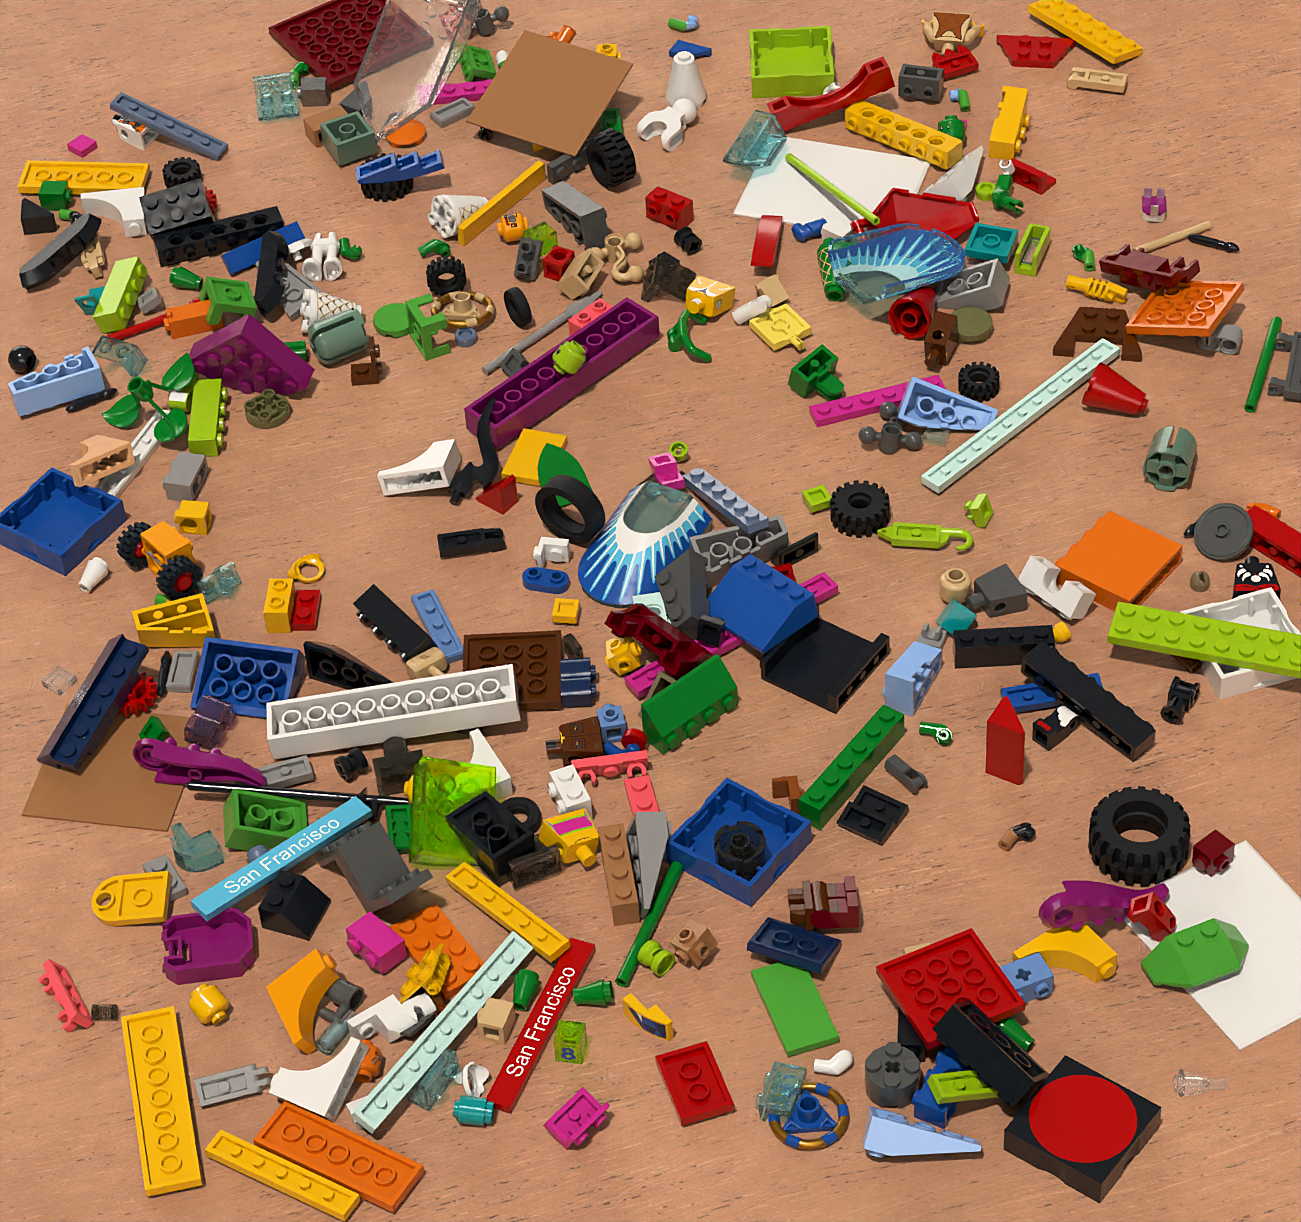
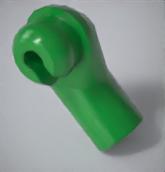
M432 239L418 247L422 257L431 252L440 254L441 257L449 256L451 253L450 246L438 239Z
M920 722L919 734L932 735L938 743L947 745L952 741V733L945 724Z

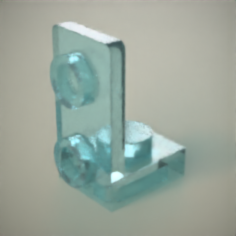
M104 335L100 337L92 351V354L96 357L122 364L128 374L133 377L139 376L148 361L137 345Z

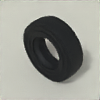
M518 287L506 290L504 292V303L511 320L518 327L531 323V309L524 293Z
M512 797L501 803L512 814L517 812L525 813L528 818L522 823L533 833L538 830L541 823V813L538 805L533 800L525 797Z

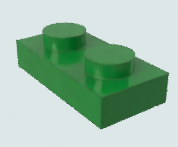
M620 108L605 109L600 118L601 132L612 128L623 134Z

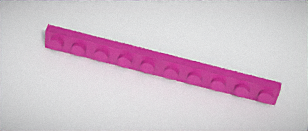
M824 572L800 584L815 595L816 603L838 593V585ZM726 629L723 644L719 647L697 639L694 640L712 653V657L716 654L720 656L744 643V641ZM658 660L624 678L625 685L638 698L649 693L658 672L664 671L665 668L657 663Z

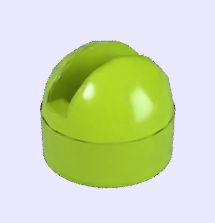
M677 441L670 445L669 452L676 461L682 462L688 455V447L685 443ZM677 449H681L680 455H677Z

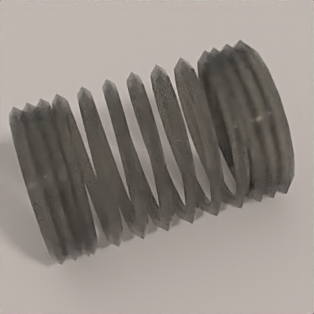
M93 1004L91 1017L93 1020H117L118 1005Z

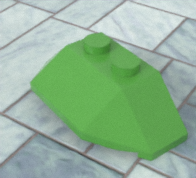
M1212 918L1166 936L1141 962V967L1154 985L1161 986L1165 984L1172 987L1194 988L1240 970L1249 949V944L1236 926Z

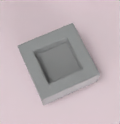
M155 286L137 298L139 308L144 314L155 310L162 303L160 291Z

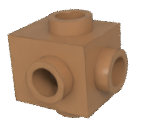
M689 919L670 941L676 950L674 955L684 964L690 962L697 967L718 944L707 927L692 919Z

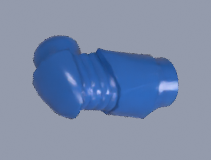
M821 218L805 223L803 226L801 223H795L791 229L793 236L801 242H805L810 237L822 235L821 229L827 221Z

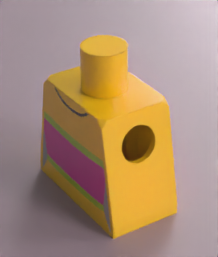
M585 808L542 821L539 840L560 861L568 864L580 860L585 867L595 863L599 834Z

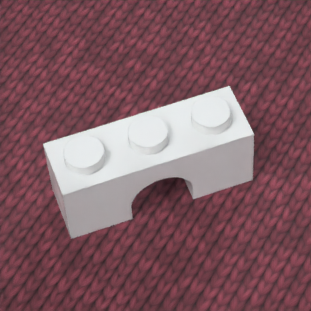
M1030 556L1018 578L1019 582L1025 586V590L1032 595L1041 597L1043 604L1058 609L1060 611L1059 615L1067 620H1072L1073 618L1083 619L1096 593L1079 581L1067 580L1062 588L1058 590L1056 578L1061 569L1044 557Z

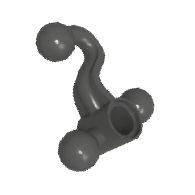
M467 0L466 4L458 9L457 16L463 21H473V23H461L457 28L458 35L462 38H469L475 30L482 36L492 33L495 30L494 21L503 22L508 19V8L498 6L495 8L494 13L490 14L487 9H480V0Z
M885 401L879 407L880 415L885 419H890L882 426V431L876 432L873 427L865 426L860 429L858 434L860 441L864 444L879 441L878 447L885 453L897 452L899 444H905L907 448L912 450L917 449L922 444V437L915 431L902 435V428L909 423L895 417L898 416L899 407H896L890 401Z

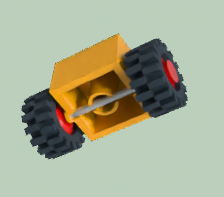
M165 521L153 527L145 522L140 524L135 522L134 527L129 525L127 526V532L125 530L121 532L124 536H119L118 541L120 543L116 544L120 557L132 567L142 568V564L145 567L149 566V570L157 576V587L169 599L174 601L188 597V595L193 596L195 595L193 591L195 589L199 590L198 583H202L203 579L200 577L203 576V573L193 557V545L187 537L184 538L180 535L174 526L171 527Z

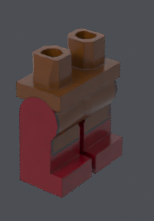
M845 876L844 883L826 884L822 881H816L810 884V880L802 881V889H788L790 923H805V930H814V927L821 929L859 928V904L855 876Z

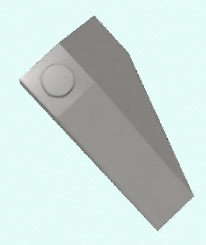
M635 812L626 831L630 860L633 863L634 881H638L636 892L640 919H645L650 909L667 839L671 836V822L667 821L666 812Z

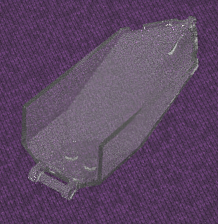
M440 0L386 1L354 80V87L357 91L363 117L375 132L376 144L433 105L462 57L481 9L480 0H446L457 3V5Z

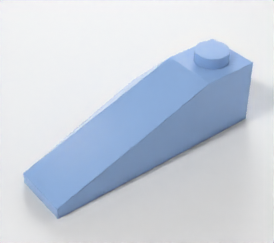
M869 1106L862 1141L863 1148L867 1149L869 1155L883 1158L884 1154L900 1156L981 1151L982 1147L979 1140L949 1130H941L940 1134L935 1132L936 1128L928 1123L921 1121L914 1122L913 1125L905 1119L904 1115Z

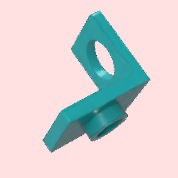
M105 286L90 289L89 295L75 297L74 301L86 315L94 314Z

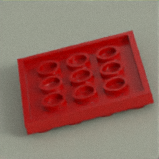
M972 928L876 966V974L928 1050L942 1044L936 1037L938 1034L932 1028L953 1004L970 999L993 1022L1000 1021L1025 1010V1002Z

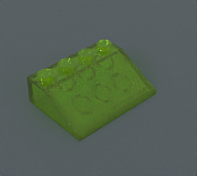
M422 756L414 765L409 863L440 867L459 866L465 861L470 866H479L446 822L445 816L484 791H487L495 798L496 767Z

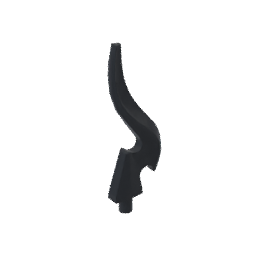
M493 397L485 406L477 423V439L483 464L477 467L472 462H468L451 481L447 489L448 492L453 493L449 500L453 505H458L461 497L469 498L472 485L475 483H481L485 491L494 482L498 474L499 462L489 431L490 415L496 399Z

